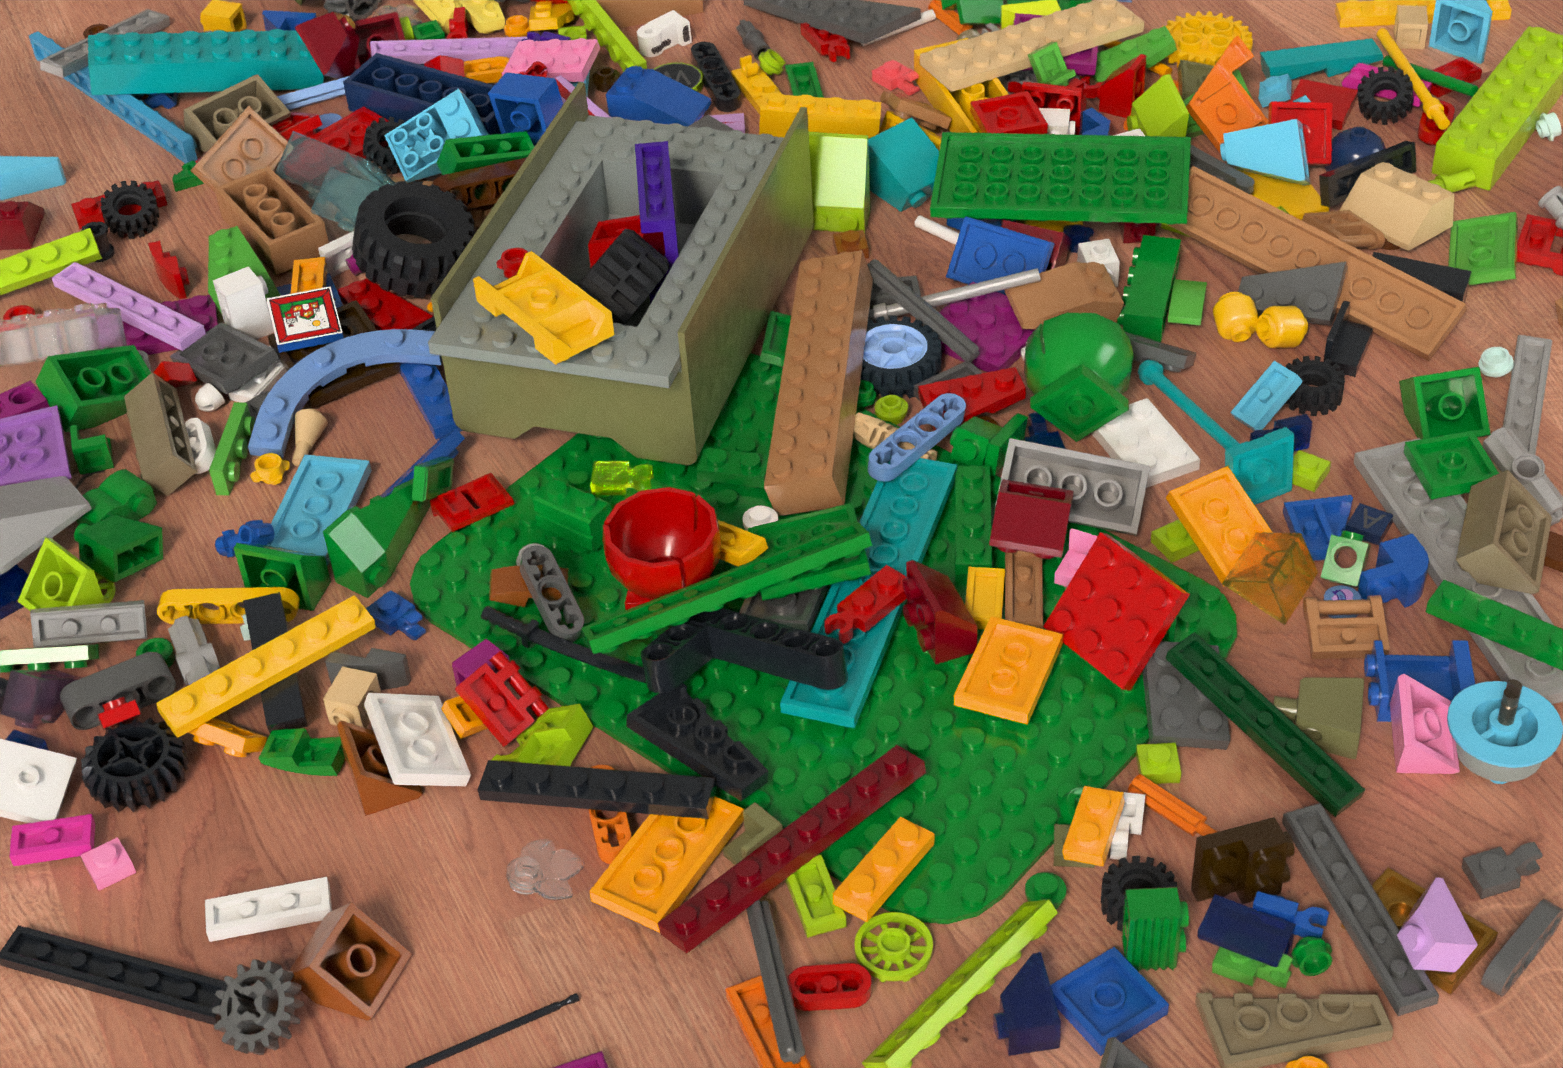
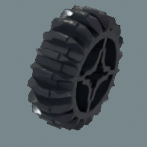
M136 717L130 724L125 725L123 722H120L119 727L115 729L106 728L104 736H94L93 745L85 748V757L81 759L82 779L85 787L88 788L90 796L95 801H99L104 808L113 806L118 812L122 811L126 806L133 812L140 805H146L150 809L151 802L157 799L165 802V793L177 792V783L185 781V771L189 769V761L186 755L187 749L184 741L181 740V737L177 738L165 721L156 723L152 717L148 718L144 723H141Z

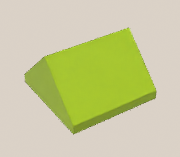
M45 537L18 602L31 611V609L102 604L105 603L94 570L53 539Z

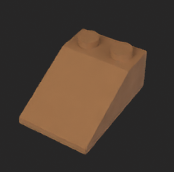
M1073 262L1039 273L1041 281L1004 290L1022 329H1036L1040 323L1043 325L1045 320L1064 313H1096L1117 322V318L1124 305L1104 264L1097 262Z

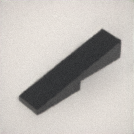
M280 592L243 600L252 651L288 632ZM297 672L260 692L269 733L272 730L308 727Z

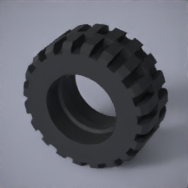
M398 181L393 186L386 184L381 186L378 191L374 190L366 196V199L361 202L358 208L352 242L353 257L362 273L366 272L365 276L373 284L379 283V287L387 292L392 290L397 292L398 296L406 297L407 294L414 295V298H424L425 295L429 294L431 297L433 296L476 233L473 216L470 212H467L468 208L461 200L456 201L454 194L449 191H441L439 186L433 184L426 186L422 185L423 182L414 181L413 184H408L406 181ZM396 235H416L432 243H410L398 238Z
M625 229L577 286L612 312L613 323L624 325L670 267L668 260L634 230Z

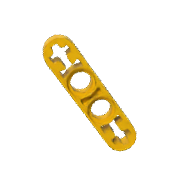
M285 587L171 589L162 593L157 607V615L161 620L169 624H174L175 619L183 616L198 619L200 624L244 623L242 616L246 614L245 608L240 607L237 603L280 592L286 621L290 622L297 615L299 596L293 590ZM212 603L218 606L219 609H208L205 608L202 604Z

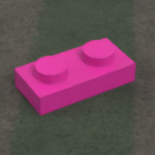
M92 814L12 826L9 857L13 866L78 857L94 849L95 821Z

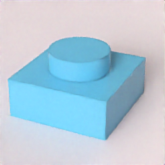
M1288 74L1272 76L1260 82L1258 99L1262 108L1269 106V103L1272 101L1283 102L1291 99L1292 82Z

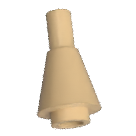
M308 408L300 410L295 414L296 449L292 463L299 467L304 455H308L309 450L312 449L328 425L327 419L318 410Z

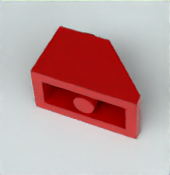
M1138 55L1113 71L1104 82L1100 83L1097 90V98L1100 99V112L1125 119L1130 115L1132 103L1144 93L1146 55Z

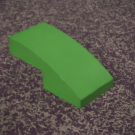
M1174 280L1168 322L1201 325L1207 282Z

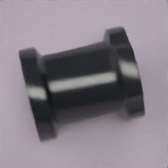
M90 222L84 225L81 231L91 228L102 259L94 262H104L112 258L115 250L107 238V225L103 222Z

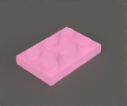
M598 39L519 41L502 76L506 72L519 74L538 61L546 66L544 70L548 71L546 78H554L561 75L568 82H584L600 50Z

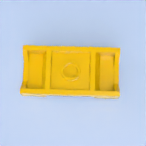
M532 251L525 254L517 275L497 285L492 286L480 276L473 278L477 302L495 317L501 314L507 315L534 337L535 349L555 365L615 335L612 312Z

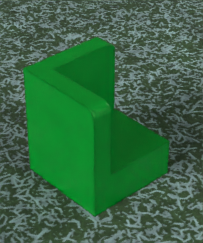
M77 424L70 426L72 452L80 475L114 468L110 438H106L104 434L81 439Z

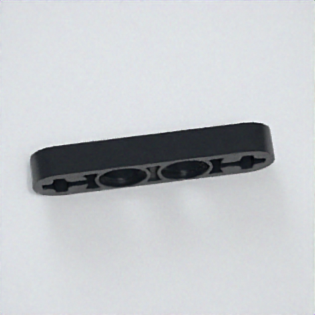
M710 42L694 44L691 47L692 64L701 71L703 84L715 107L722 112H732L739 109L741 106L740 90L716 46Z

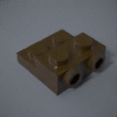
M1275 817L1196 838L1191 891L1196 901L1200 902L1211 898L1219 899L1227 896L1229 893L1236 892L1241 903L1246 904L1254 901L1257 891L1269 895L1281 894L1282 883L1290 881V871L1286 858L1294 855V844L1288 832H1283Z

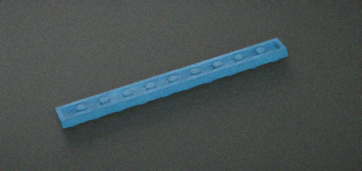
M39 31L28 35L35 59L39 62L65 49ZM88 66L63 78L183 163L198 160L195 151L197 145L193 136L178 128L174 122H169L158 111H153L142 100H137L130 94L91 95Z

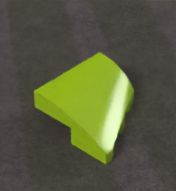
M580 704L549 708L537 719L534 725L524 730L515 738L520 746L509 755L496 754L491 760L570 766L593 729V725Z

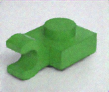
M1227 931L1212 962V973L1252 987L1258 977L1277 987L1286 988L1292 974L1288 970L1293 958L1278 952L1267 955V944Z

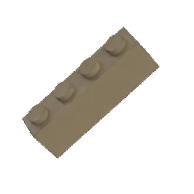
M152 372L124 396L127 408L126 415L130 421L131 436L135 443L141 479L151 485L153 490L157 489L166 496H169L197 472L177 389Z

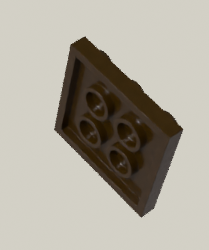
M357 300L336 308L343 338L377 331ZM274 333L268 335L269 344L275 349L286 371L312 352L330 344L327 343L279 353ZM364 363L347 368L346 374L334 379L324 387L321 385L317 386L308 395L309 400L307 403L312 409L401 372L400 363H382L367 367Z

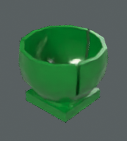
M1064 313L1045 320L1043 325L1040 323L1027 339L1024 374L1027 386L1034 394L1030 397V408L1076 442L1129 410V400L1123 394L1129 388L1134 353L1131 341L1120 325L1096 313Z

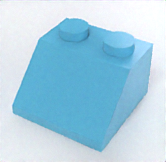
M1436 0L1429 47L1482 64L1484 62L1493 13L1487 1Z

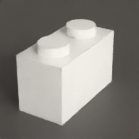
M248 266L213 280L225 325L255 340L274 333L265 294H268V288L262 276L257 277Z

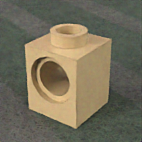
M1397 5L1394 41L1400 49H1424L1428 29L1427 6Z
M342 666L323 698L331 725L337 726L342 720L364 728L368 726L370 719L364 702L368 693H381L376 673Z

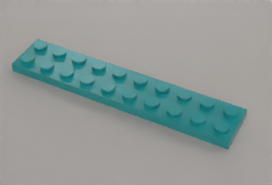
M919 458L895 479L885 482L877 481L859 522L869 532L873 545L865 548L871 574L853 581H842L832 584L811 632L839 640V631L841 629H836L827 635L824 628L826 618L837 613V604L886 565L906 576V562L915 560L922 563L954 485L957 472L956 464ZM906 600L866 633L856 628L853 631L852 639L843 644L848 672V681L845 685L836 689L825 690L790 680L780 702L781 713L855 729Z

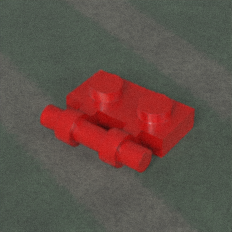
M500 650L489 660L499 672L495 674L489 665L484 663L454 689L500 744L505 747L535 721L526 710L527 707L537 717L545 713L549 707L541 699L542 693L536 686L532 688L519 673L520 667L514 660L510 662ZM505 681H507L511 685V687L516 691V693L521 697L519 700H517V698L506 687V685L504 684Z

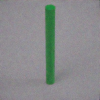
M1389 55L1384 57L1383 66L1387 68L1392 66L1396 71L1399 69ZM1410 63L1420 79L1470 97H1473L1479 90L1476 85Z

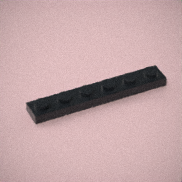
M488 760L477 791L480 800L709 819L717 786L715 778Z

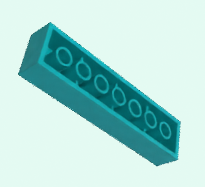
M247 29L241 32L216 30L202 33L195 31L183 33L160 31L154 34L128 32L126 34L113 35L108 33L88 35V68L91 95L221 92L256 74L261 77L271 90L305 89L324 83L321 70L296 30L283 31L281 29H272L270 31H254Z

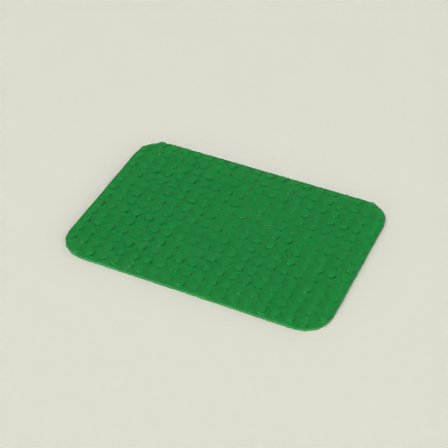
M750 353L696 462L691 465L636 458L612 438L577 433L505 489L514 499V505L459 530L448 533L420 556L419 561L415 564L410 580L415 608L430 623L471 649L485 639L489 640L509 656L510 662L514 660L520 667L519 673L531 687L536 686L541 693L562 706L580 704L593 726L669 774L703 777L626 727L627 714L659 694L650 691L646 683L597 668L536 643H532L529 648L522 646L521 637L498 627V625L483 620L481 614L486 606H490L498 612L500 611L507 616L513 617L515 620L524 622V624H529L534 619L539 622V629L549 633L533 598L528 597L525 607L489 600L490 574L492 569L517 566L516 559L519 551L524 546L533 543L545 546L552 552L558 566L568 569V586L583 614V627L626 610L625 600L628 589L611 574L605 558L603 544L596 551H591L537 526L533 497L551 478L563 481L566 484L590 493L595 498L610 502L612 510L617 503L643 490L672 487L693 492L696 496L700 495L715 509L717 520L746 530L743 526V515L748 509L755 506H767L773 509L764 488L697 480L696 469L705 447L769 455L783 368L759 361L760 356ZM864 408L856 409V414L859 412L880 419ZM885 421L886 423H889V424L893 425L894 427L900 428L899 426H897V425H895V424H893V423H891V422H889V421ZM853 438L844 504L853 503L857 521L860 522L878 480L873 479L867 471L869 454L873 449L866 447ZM937 445L931 448L937 451L936 461L956 464L957 466H968L951 459V452ZM990 475L991 530L1001 478L996 475ZM954 482L921 564L947 575L965 604L968 575H955ZM816 511L778 516V521ZM1069 522L1062 558H1042L1043 626L1067 588L1055 584L1054 578L1055 571L1069 550L1070 529L1073 528L1098 536L1100 532L1109 534L1141 559L1150 563L1162 573L1167 574L1179 587L1190 594L1177 615L1174 642L1180 643L1195 632L1208 645H1218L1219 655L1226 660L1237 640L1236 613L1225 595L1217 587L1104 529ZM992 546V568L1005 569V552ZM720 559L710 577L738 566ZM1004 583V597H1003V611H1002V619H1004V620H1005V583ZM832 584L827 585V587H828L827 592H826L825 597H824V599H823V601H822V604H821V606H820V609H819V611H818V613H817V616H816V618H815V621H814V623H813V625H812V628H811L810 632L812 631V629H813V627H814V624H815V622H816V620H817V617H818V615H819V613H820V611H821V608H822V606H823V604H824V601H825V599H826V597H827V595H828V592H829V590H830ZM745 598L729 601L722 608L739 612ZM562 609L560 611V625H566L568 629H572L573 623L568 624L565 621ZM902 610L855 729L781 713L780 702L789 684V679L716 658L709 660L683 683L687 686V693L693 699L698 698L706 706V713L714 721L720 720L728 728L727 735L734 742L740 741L768 770V782L743 801H739L718 786L715 796L744 810L755 802L782 824L783 829L896 745L922 759L926 768V773L818 855H822L829 875L843 882L900 817L934 833V845L881 907L889 912L909 914L923 923L951 924L977 917L1002 900L1054 844V824L1068 825L1060 813V802L1066 793L1084 786L1106 789L1136 756V745L1149 743L1143 673L1140 674L1130 691L1122 690L1063 643L1028 725L954 706V694L973 653L935 665L929 652L922 651L918 642L917 631L914 626H908ZM672 625L655 630V633L650 637L632 639L620 644L616 650L602 654L643 667L641 651ZM984 629L977 630V645ZM582 632L580 637L572 642L590 649Z

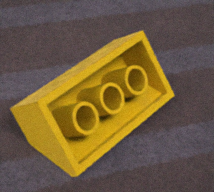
M778 92L762 93L759 135L770 134L775 137L784 138L801 107H807L809 132L868 135V139L879 134L881 102H873L868 99L859 101L846 100L840 97L820 98L811 95H783Z

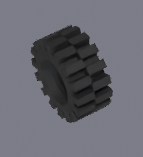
M1392 66L1388 67V71H1384L1383 67H1378V73L1375 74L1374 70L1368 72L1369 78L1365 75L1362 77V84H1358V103L1360 112L1364 113V117L1367 120L1372 117V123L1377 124L1378 120L1381 119L1382 125H1388V119H1392V122L1396 123L1398 122V115L1403 119L1407 116L1406 111H1411L1414 99L1412 81L1410 82V77L1408 74L1404 75L1403 70L1398 69L1395 73ZM1389 89L1397 93V96L1390 101L1382 102L1374 99V95L1381 90Z
M382 117L379 118L378 123L374 120L371 122V126L367 127L363 142V156H366L368 164L373 162L372 168L377 170L380 166L383 173H386L387 169H391V174H397L399 166L392 151L382 147L379 143L387 141L384 135L402 125L404 120L399 119L398 123L394 122V117H389V121L386 122L385 118Z
M132 180L131 185H127L126 181H121L122 187L119 188L116 184L112 185V192L106 190L104 192L105 198H101V211L104 222L110 229V232L113 234L117 232L120 238H124L125 234H128L129 239H134V234L136 233L141 238L145 236L144 230L148 233L153 231L152 225L156 226L158 224L159 210L156 197L151 188L147 189L144 183H141L138 187L137 181ZM129 204H136L142 207L139 212L133 215L119 214V210Z
M1303 356L1302 362L1296 358L1292 364L1288 363L1286 368L1296 373L1303 382L1285 402V405L1289 404V409L1292 411L1299 408V414L1305 415L1306 411H1310V416H1317V411H1320L1322 415L1328 414V410L1335 411L1337 405L1340 406L1342 403L1345 373L1343 370L1340 371V366L1337 363L1331 366L1332 360L1329 359L1321 362V357L1315 356L1314 360H1310L1309 356Z
M1132 856V863H1128L1126 857L1119 859L1118 866L1112 863L1108 867V873L1105 872L1103 875L1100 904L1103 915L1107 914L1106 921L1110 925L1117 921V930L1122 932L1125 900L1123 893L1125 889L1177 887L1178 889L1177 882H1174V874L1172 871L1166 873L1165 864L1160 862L1155 867L1153 866L1154 858L1147 857L1146 863L1140 862V856Z

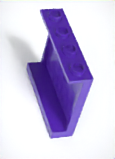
M668 141L635 144L641 234L663 232L664 257L668 260L670 267L649 294L650 304L675 260L679 257Z

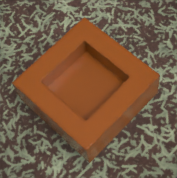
M849 230L833 234V245L836 255L842 252L862 250L865 259L869 258V248L863 230Z

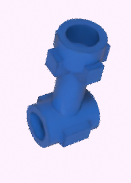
M262 520L246 522V524L239 528L238 534H235L234 529L223 531V535L219 536L215 541V548L221 556H227V558L235 557L234 546L236 543L267 546L274 539V528L270 523H263Z

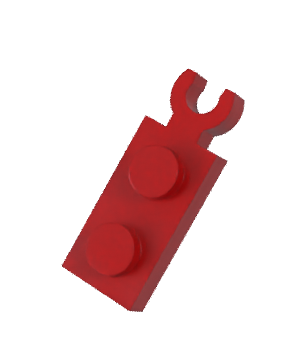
M807 23L800 24L801 35L821 56H829L831 62H836V56L850 59V46L847 45L845 37L829 33V31L824 29L820 30L810 27Z
M888 565L884 566L837 604V613L827 617L824 622L825 633L829 635L832 631L841 629L839 631V640L843 644L852 639L853 631L856 628L866 633L907 599L902 585V580L907 577Z

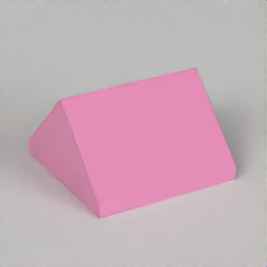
M1406 674L1398 676L1390 701L1396 773L1455 774L1460 772L1456 741L1452 737L1447 723V714L1452 701Z

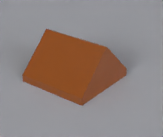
M342 720L337 724L346 763L365 816L420 798L423 794L420 785L393 784L374 730Z

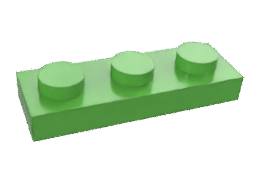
M234 402L210 466L209 472L216 495L230 496L234 482H238L240 477L241 462L247 458L248 443L256 421L255 417L250 415L247 403Z

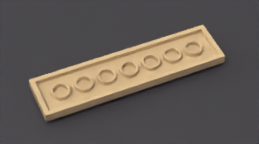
M1095 0L1089 3L1078 4L1076 7L1066 10L1055 11L1053 14L1040 18H1032L1017 25H1009L994 32L983 33L981 36L971 39L960 40L945 47L934 48L931 51L920 54L919 64L948 90L953 92L1032 67L1027 54L1050 42H1057L1062 57L1141 33L1144 30L1145 22L1117 0Z

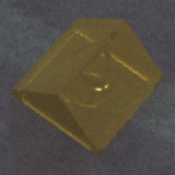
M1256 532L1222 584L1285 625L1314 581L1318 571L1301 533Z

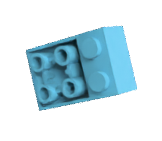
M457 89L384 136L405 181L409 183L441 173L437 161L446 139L489 134L475 105L460 89Z

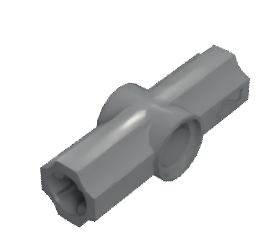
M1502 427L1493 431L1483 441L1484 450L1502 472L1508 469L1551 515V526L1559 523L1563 518V496L1544 473L1545 464L1543 460L1534 454H1530L1511 429Z
M188 616L175 619L174 624L168 628L177 653L175 658L185 686H188L220 669L211 642L207 643L199 620L189 618Z

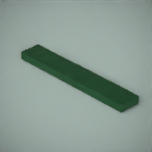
M1195 632L1168 650L1165 659L1335 818L1363 796L1365 789Z

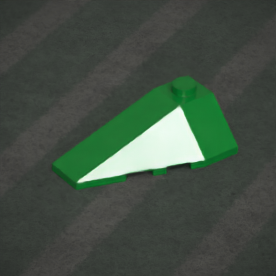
M413 478L394 487L391 494L386 497L377 495L371 498L370 504L363 508L354 506L346 510L323 531L337 584L369 598L392 576L430 507V500L424 502L412 500Z

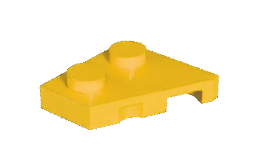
M551 1L535 3L536 6H531L529 26L530 31L558 29L564 26L565 23L573 21L575 14L569 3L552 4Z

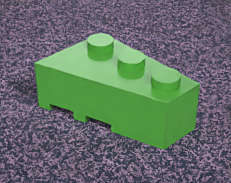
M238 226L221 229L209 236L208 293L220 312L221 309L213 280L248 266L257 277L262 276L268 288V294H265L266 299L281 296Z

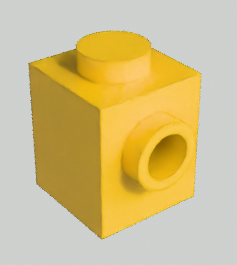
M212 0L200 13V21L204 32L208 30L212 32L216 30L241 32L247 28L241 3Z

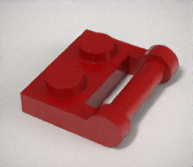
M1527 214L1517 242V262L1530 266L1536 265L1551 268L1554 273L1563 276V245L1560 254L1550 252L1555 236L1563 238V230L1555 225V219Z

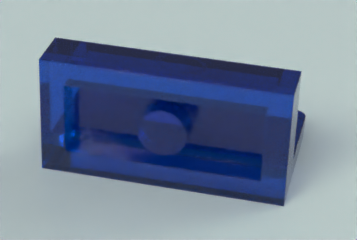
M1214 895L1200 924L1197 937L1267 965L1278 967L1283 955L1289 956L1292 950L1296 924Z

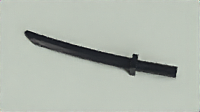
M486 606L482 611L481 618L483 620L498 625V627L506 629L513 634L515 633L521 637L522 646L529 648L532 643H536L597 668L646 683L643 667L602 653L593 654L586 647L539 629V622L534 619L529 624H524V622L515 620L513 617L507 616L500 611L498 612L490 606Z

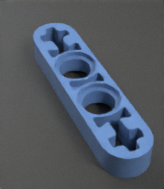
M951 393L938 396L870 452L867 468L869 475L873 479L884 482L895 479L963 422L966 408L964 399ZM929 424L937 430L928 432L922 430L919 426ZM909 442L915 448L906 450L900 448L897 444Z

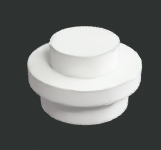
M767 506L752 507L743 515V526L747 531L750 527L778 521L776 511Z

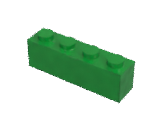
M1143 235L1141 246L1134 248L1132 266L1129 267L1127 285L1130 286L1124 287L1122 300L1125 306L1122 307L1117 318V323L1123 326V331L1162 342L1174 280L1177 277L1180 263L1181 239Z

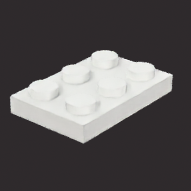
M1148 398L1129 404L1128 411L1091 433L1111 458L1149 465L1150 470L1146 488L1199 470L1200 458Z
M368 693L364 706L394 785H467L471 774L450 722L441 710L443 705L439 696Z

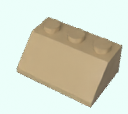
M1382 162L1360 174L1339 211L1350 210L1382 231L1387 241L1409 251L1453 227L1454 193L1441 188L1437 184H1432L1418 178L1412 173L1400 170L1390 163Z

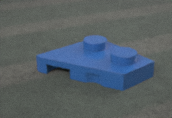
M1352 495L1284 502L1283 515L1302 562L1325 560L1331 534L1341 536L1342 530H1346L1352 508Z

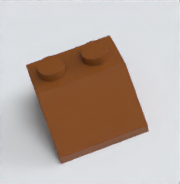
M350 902L326 914L289 971L294 974L291 981L300 984L302 987L300 991L316 1004L368 1021L375 1015L412 953Z

